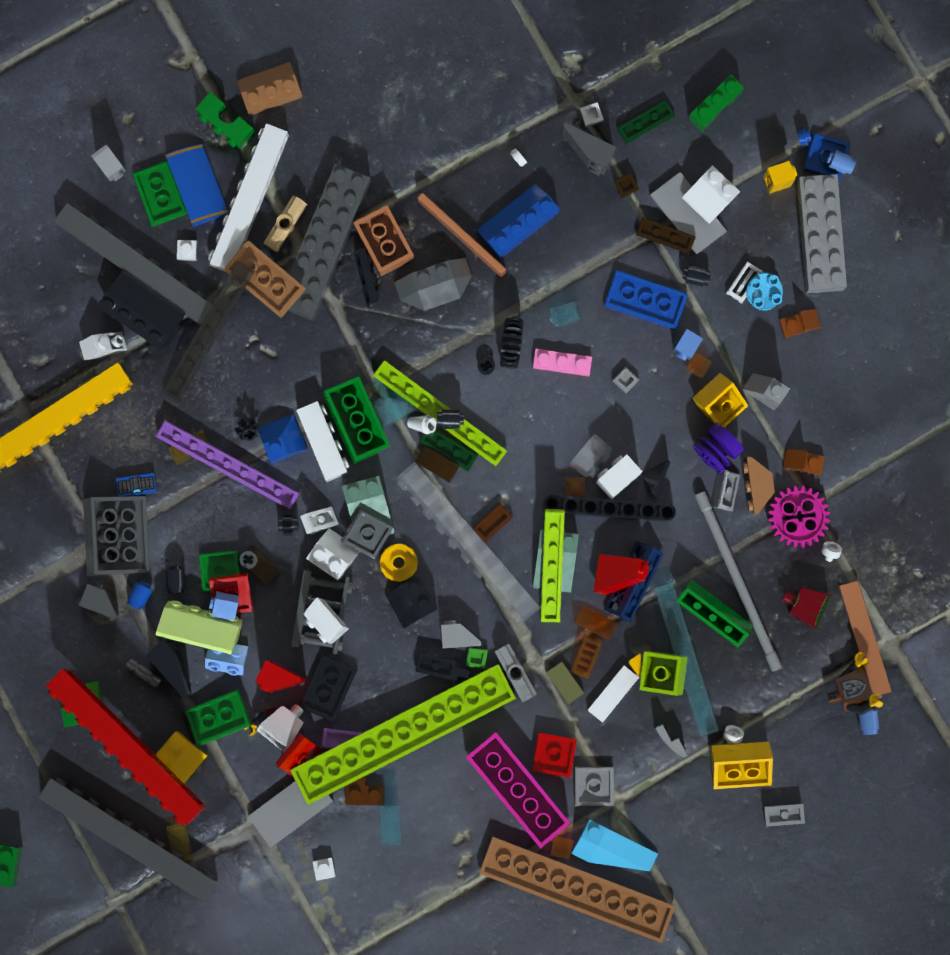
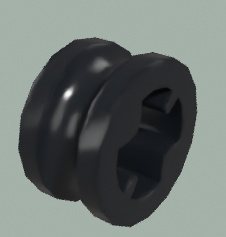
M489 357L482 358L478 362L479 372L483 375L493 373L495 369L494 361ZM485 361L490 362L489 365H492V368H488L487 371H484L483 367L481 368V364H485Z

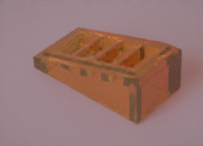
M584 634L570 672L589 679L601 649L602 640ZM586 642L596 645V648L586 645ZM583 650L592 652L593 656L584 653ZM580 657L590 660V663L580 660ZM579 664L585 666L588 669L587 671L583 670L581 668H578L577 665Z

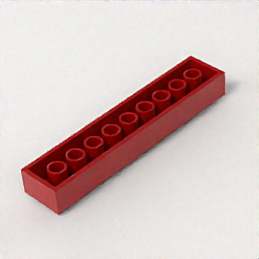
M62 669L46 685L49 689L47 691L49 695L55 700L58 698L63 703L61 705L63 709L68 713L72 712L77 717L75 719L76 722L82 727L86 726L90 730V736L96 741L100 740L104 744V750L110 755L114 754L118 758V764L124 769L128 768L132 772V778L138 783L142 782L146 786V792L152 797L156 796L160 800V806L174 814L173 818L178 824H184L185 826L190 824L207 807L70 669Z

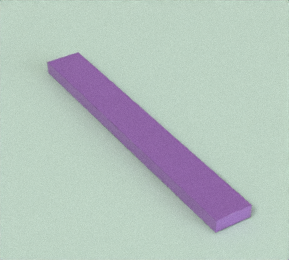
M164 420L155 436L290 510L300 494Z

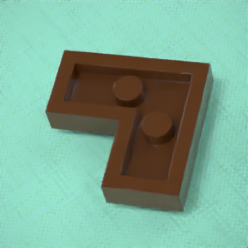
M366 776L346 785L345 805H385V786L366 785Z

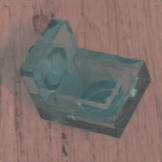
M576 301L550 308V320L554 326L563 327L582 320Z

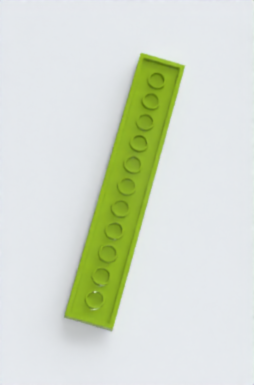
M498 664L290 771L307 805L513 701L516 697Z

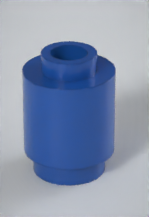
M142 580L140 583L135 582L127 597V604L141 610L153 591L150 589L151 585Z

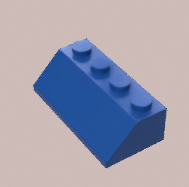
M534 184L479 227L476 232L500 260L559 213V208L546 192Z

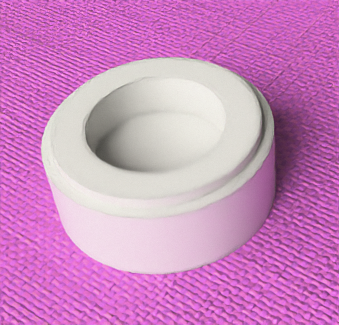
M516 148L510 152L520 167L527 163Z

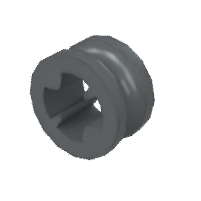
M245 551L240 556V563L245 568H253L258 562L256 554L251 551ZM246 555L249 557L252 555L254 557V559H252V561L254 562L251 565L249 563H244V560H246L244 559V557Z

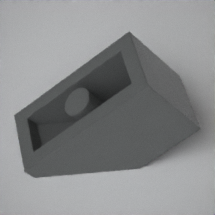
M95 582L93 585L87 584L79 606L118 620L119 615L108 591L103 590L105 586Z

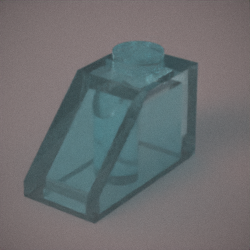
M384 397L375 401L373 406L383 429L417 412L414 405L391 398L385 400Z

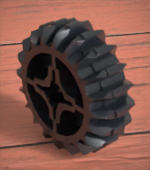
M515 317L505 319L500 366L506 369H517L519 366L524 326L522 319Z

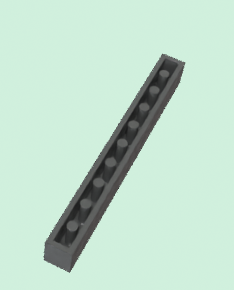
M66 203L54 220L59 227L117 268L125 271L184 312L188 318L211 333L224 315L220 311L222 307L213 301L210 304L205 300L206 296L198 290L196 292L190 290L191 286L182 279L180 282L174 278L175 274L170 270L165 269L163 271L159 268L160 264L152 258L146 259L143 256L144 252L137 247L134 249L129 247L127 240L121 236L117 238L112 235L114 231L104 225L103 228L97 224L98 220L90 214L88 217L82 214L83 210L76 204L71 206Z
M60 777L56 779L50 778L38 799L202 902L205 901L217 882L212 872L206 869L204 871L197 868L198 864L191 859L186 861L181 858L182 854L177 850L172 849L170 851L165 848L166 844L156 838L154 841L149 838L148 832L141 828L135 829L132 827L133 823L125 818L119 819L115 816L117 813L110 808L103 809L99 806L100 802L90 797L87 799L83 796L84 792L78 788L73 787L71 789L66 785L67 782Z

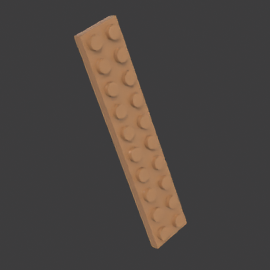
M492 837L479 872L481 875L660 943L663 942L675 906L496 837Z

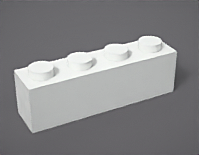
M317 401L297 409L326 482L348 474L346 469L350 467L346 458H341L339 451L342 448L339 441H334L332 433H335L331 422H326L324 416L328 414L324 405H319Z

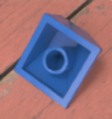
M293 414L260 427L259 434L272 464L307 450Z

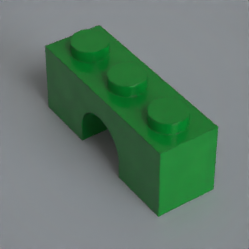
M730 75L690 113L689 120L701 132L704 131L727 105L729 106L742 94L744 87Z
M211 92L195 108L198 113L197 117L203 123L208 122L211 124V129L220 136L222 134L227 138L225 141L233 148L236 146L241 149L255 133L254 129L239 116L232 123L222 122L220 118L226 110V106Z

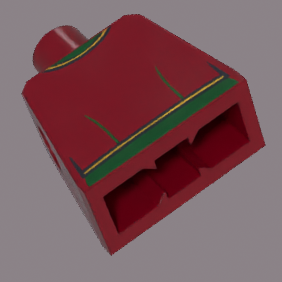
M799 588L796 594L785 591L782 601L791 605L788 612L790 615L816 630L831 595Z

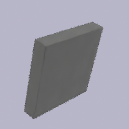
M360 508L343 535L341 542L375 559L394 526Z

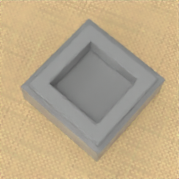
M626 367L612 380L625 394L639 381Z

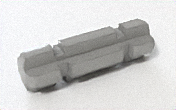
M130 659L126 664L127 669L134 671V674L146 682L149 681V684L157 687L161 682L160 677L152 675L151 671L142 665H138L133 659Z

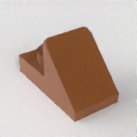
M816 309L800 311L796 315L779 320L784 338L821 328Z
M786 449L783 468L821 476L825 456L811 454L804 450Z

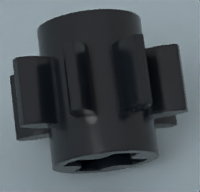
M245 417L237 422L239 427L235 428V431L241 440L251 441L258 437L256 431H259L260 427L256 423L255 418Z
M283 512V517H278V531H283L284 536H293V531H298V517H293L292 512Z

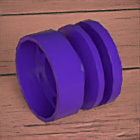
M715 423L706 432L711 440L709 441L701 437L699 439L701 444L696 442L692 447L708 467L721 474L725 470L722 464L726 467L730 465L726 456L736 459L744 451V448L728 430L719 423Z

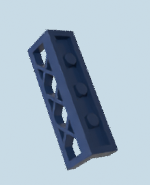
M636 541L629 558L649 561V572L646 576V581L629 586L624 592L618 590L611 593L604 610L631 623L664 553L652 546ZM640 548H645L643 556L638 558ZM619 600L620 604L617 611L613 610L614 603Z

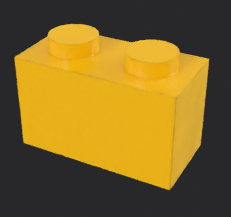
M790 161L767 168L763 177L769 194L791 187L796 179L797 172L795 166H791Z

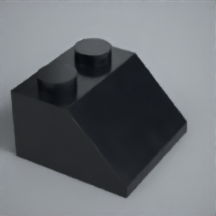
M419 576L386 594L403 629L437 611Z

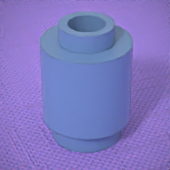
M835 150L834 153L830 152L826 161L829 163V168L843 174H851L856 164V160L852 156Z
M872 709L863 715L858 714L862 735L878 734V710L874 711Z

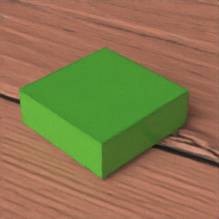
M469 647L466 666L485 669L488 650Z

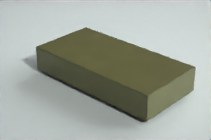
M560 662L546 672L568 704L584 694L563 662Z

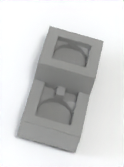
M663 724L655 727L660 738L672 751L681 757L687 756L679 738L671 741Z

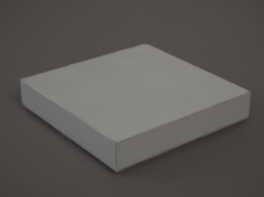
M575 767V806H614V767Z

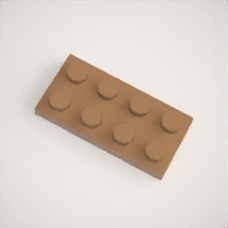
M249 240L223 269L280 318L283 317L306 290L305 287Z

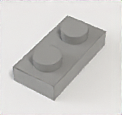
M803 804L764 807L766 827L805 824Z

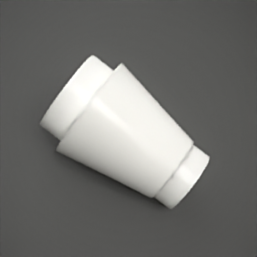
M430 415L409 417L407 421L409 428L424 434L433 433L437 425L436 420Z

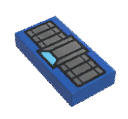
M155 473L116 478L118 497L157 493Z

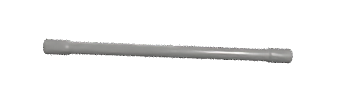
M705 491L698 493L694 496L706 518L757 634L772 672L779 670L783 667L771 645L716 520Z

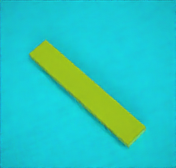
M545 509L541 622L560 623L565 510Z

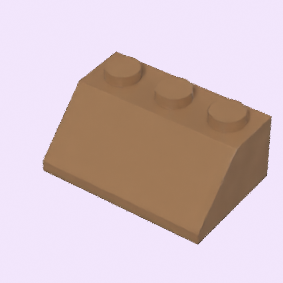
M290 62L237 80L249 116L303 98Z

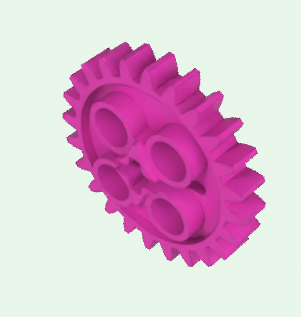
M794 486L793 492L786 488V495L782 491L779 492L781 498L774 497L773 499L776 504L769 505L773 508V511L767 512V514L772 515V518L768 519L767 522H773L769 529H776L773 536L780 535L779 542L785 539L786 546L793 542V548H796L798 543H800L801 548H804L805 542L811 546L812 539L817 543L819 541L817 535L824 537L822 530H828V527L824 525L830 522L829 519L825 518L830 512L824 510L828 507V504L822 505L825 498L818 499L819 492H816L814 495L811 494L812 488H809L807 492L804 486L800 488V491H798L797 486ZM804 501L810 502L812 506L810 511L803 509ZM786 503L790 504L793 508L790 514L786 513L783 509ZM798 512L799 515L816 514L815 517L802 518L800 522L798 519L782 520V517L795 516ZM807 520L814 523L813 530L806 529L805 522ZM788 522L793 523L795 525V531L793 533H790L786 530V524Z

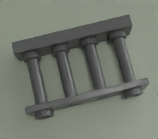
M304 570L291 647L300 648V645L307 643L334 648L333 654H338V651L343 649L344 640L339 637L333 644H329L328 642L324 643L319 637L306 636V633H303L304 625L307 626L305 622L307 618L304 616V613L307 610V606H310L316 599L309 595L310 587L318 586L342 590V602L323 600L331 608L339 609V618L344 621L348 593L352 594L353 582H350L351 578L346 577L345 583L317 579L315 576H312V571Z

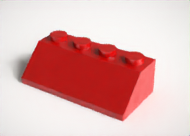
M268 660L265 661L255 682L259 683L257 687L266 692L280 691L305 683L306 681L304 677Z

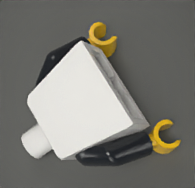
M294 704L290 710L284 706H281L279 709L274 707L263 710L253 720L251 726L253 732L249 736L256 734L258 731L281 751L285 752L300 733L304 736L303 721L299 719L303 709Z

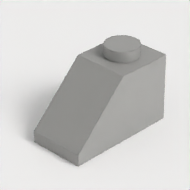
M107 145L91 155L110 182L113 180L117 181L124 175V167Z
M456 620L445 621V625H441L443 649L481 646V641L463 625L457 624Z

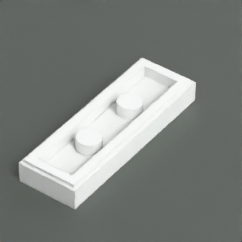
M623 666L588 711L603 723L639 677L626 666Z

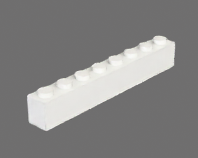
M266 124L265 128L260 129L258 135L260 140L258 145H254L251 156L253 157L251 162L245 166L244 173L246 175L244 180L239 181L237 191L239 192L236 198L233 197L230 204L231 212L224 218L223 225L225 227L222 233H218L216 249L212 250L209 255L212 267L224 271L225 266L246 243L289 137L287 131Z

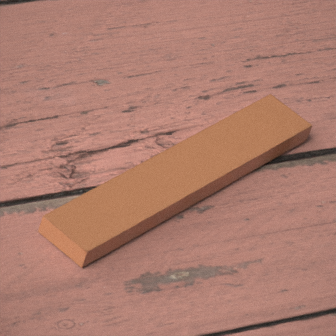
M422 193L418 197V202L502 278L506 273V268Z
M854 581L840 585L838 587L858 653H865L862 660L864 658L869 659V664L862 666L867 675L872 693L883 695L892 692L859 583Z

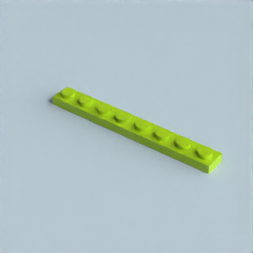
M385 360L373 375V377L423 414L432 416L436 423L437 412L451 410ZM465 419L464 425H460V429H445L495 467L507 453V450Z

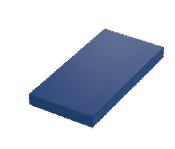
M616 270L604 307L676 330L688 293Z

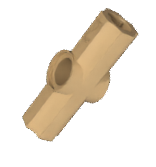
M292 196L282 214L277 217L274 227L263 244L278 253L289 233L294 230V225L306 208L307 203L298 197ZM284 220L290 222L287 228H282L280 224Z

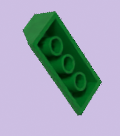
M359 376L323 392L324 400L353 464L368 459L390 447Z

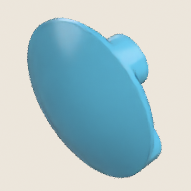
M771 273L755 275L747 285V298L750 304L758 310L766 311L773 309L782 302L783 288L779 278Z

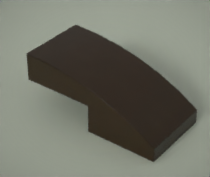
M427 446L423 447L415 460L417 464L448 483L451 482L459 469L458 465Z

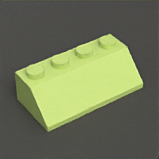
M168 601L163 609L156 636L231 654L239 640L243 620L238 619L237 616H235V621L213 617L212 610H202L195 605H182L179 601Z

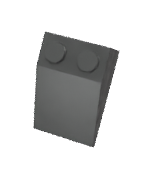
M565 122L562 135L586 167L590 169L591 173L598 176L600 174L605 175L615 155L616 147Z

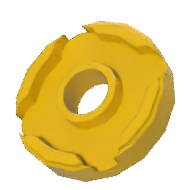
M390 545L381 555V571L391 581H407L417 570V555L407 545ZM402 558L404 566L402 568L394 567V559Z

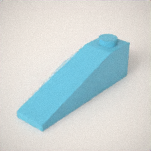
M590 819L587 820L571 853L589 863L644 871L651 870L658 853Z

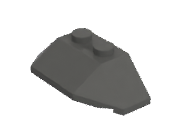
M466 258L448 260L413 272L394 282L400 301L426 311L461 299L472 274Z

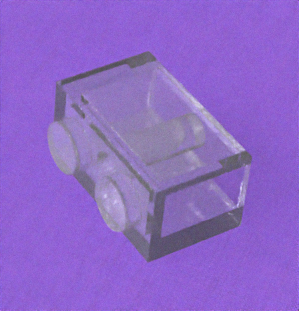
M594 434L569 465L586 479L589 476L593 478L600 470L597 466L602 461L606 463L612 456L610 453L612 447Z

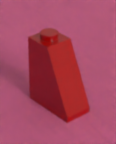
M599 554L593 592L607 595L646 581V576L649 572V561Z

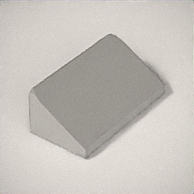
M724 470L721 474L716 473L710 502L713 508L733 512L741 474Z

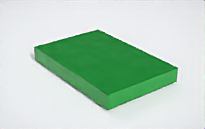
M168 161L132 173L152 227L188 214Z
M239 689L185 710L197 747L252 726Z

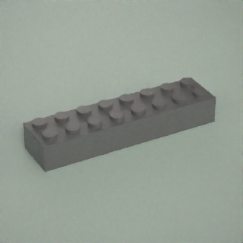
M334 164L289 273L290 276L306 288L289 308V312L312 321L315 320L353 228V222H355L371 184L370 177Z

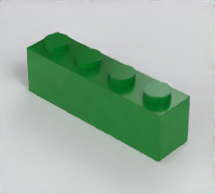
M692 579L676 600L680 605L738 648L749 636L753 628L752 624Z

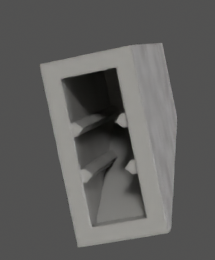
M753 373L742 390L772 410H775L781 404L790 388L775 378Z

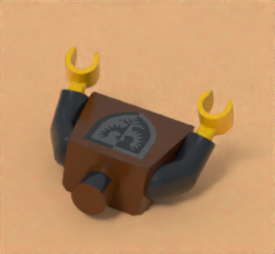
M857 653L855 661L835 680L837 691L827 693L830 705L841 702L844 711L860 715L869 712L875 707L883 706V702L878 700L882 696L872 693L864 667L861 668V665L869 664V659L864 658L862 660L865 653Z

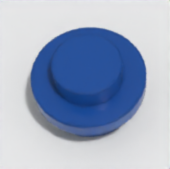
M802 127V130H798L800 145L805 144V146H809V141H812L810 130Z

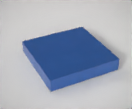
M814 133L803 170L819 175L838 174V180H840L842 173L829 168V163L826 161L830 152L834 153L835 150L848 155L850 143Z

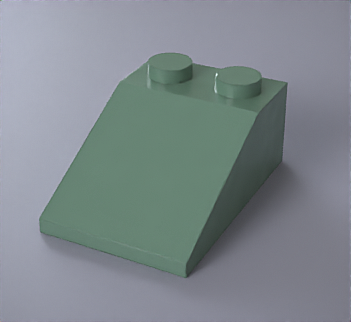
M379 476L342 486L351 521L358 510L362 508L392 524Z
M542 529L539 535L533 588L542 589L544 530ZM564 532L561 592L571 593L579 534Z

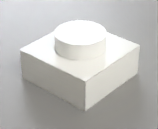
M598 102L580 108L585 128L604 121Z
M178 240L177 260L197 261V241Z
M332 857L313 861L316 881L336 877Z

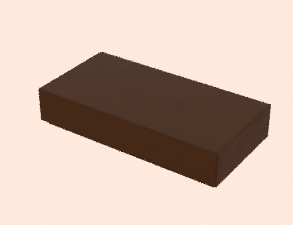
M499 503L472 530L486 543L513 516Z

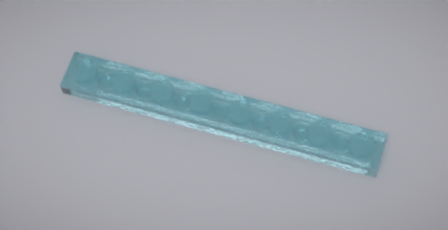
M670 583L654 588L675 655L688 656L684 688L699 736L719 731L682 610L680 604L676 601L678 598L674 585Z

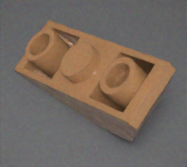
M750 456L745 458V462H742L743 473H747L748 481H745V489L750 494V500H747L748 510L752 511V515H757L775 493L772 472Z

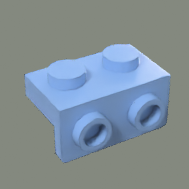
M236 644L231 654L208 649L205 657V668L214 672L221 671L231 675H243L248 646Z

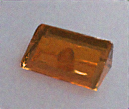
M584 606L575 621V624L608 641L617 626L616 622Z

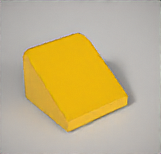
M641 653L630 659L628 663L636 675L641 677L642 659Z

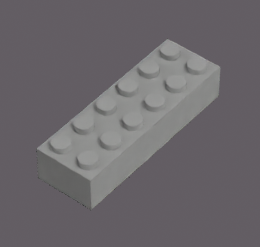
M838 174L799 177L796 183L805 292L844 291L847 287Z

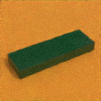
M665 99L617 127V130L627 145L674 118L675 114Z
M436 429L433 433L424 434L419 443L444 456L467 472H469L478 457L476 453Z

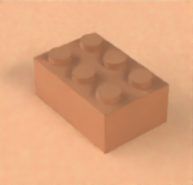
M387 205L353 222L380 276L414 260V254Z

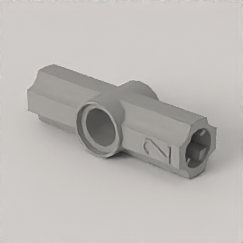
M510 644L494 651L522 703L537 695ZM514 667L521 670V676L517 679L512 678L510 675V671Z

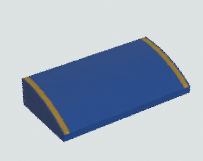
M202 144L165 154L193 227L229 214Z

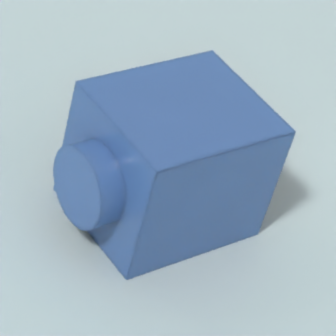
M686 329L674 349L676 356L684 361L686 359L690 361L703 338Z
M216 591L215 598L211 597L209 609H213L212 616L235 621L239 596Z

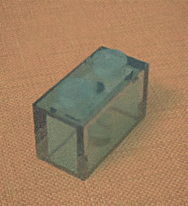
M399 804L379 806L382 846L401 845L402 833Z

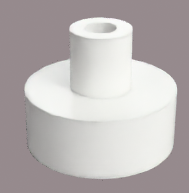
M827 541L823 544L821 552L825 555V560L831 562L833 559L840 557L842 547L835 542Z
M734 725L727 726L723 734L727 744H738L744 736L743 730Z

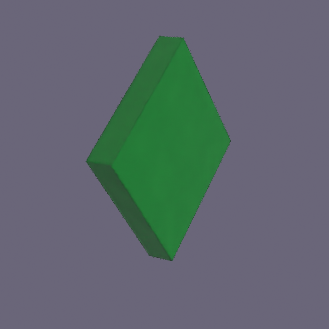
M237 550L199 554L203 593L211 592L209 578L240 574Z

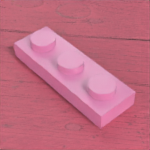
M535 349L533 369L590 376L592 357Z

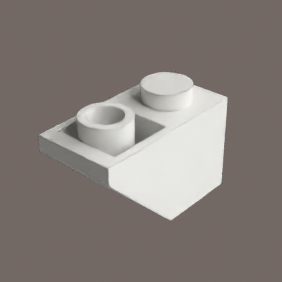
M123 332L91 335L79 342L84 360L98 359L127 350Z

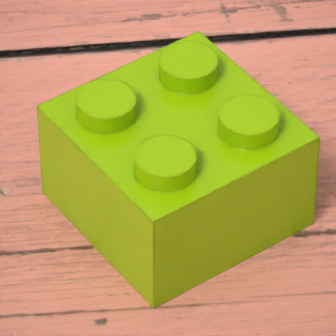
M644 651L639 690L675 696L683 695L688 656Z

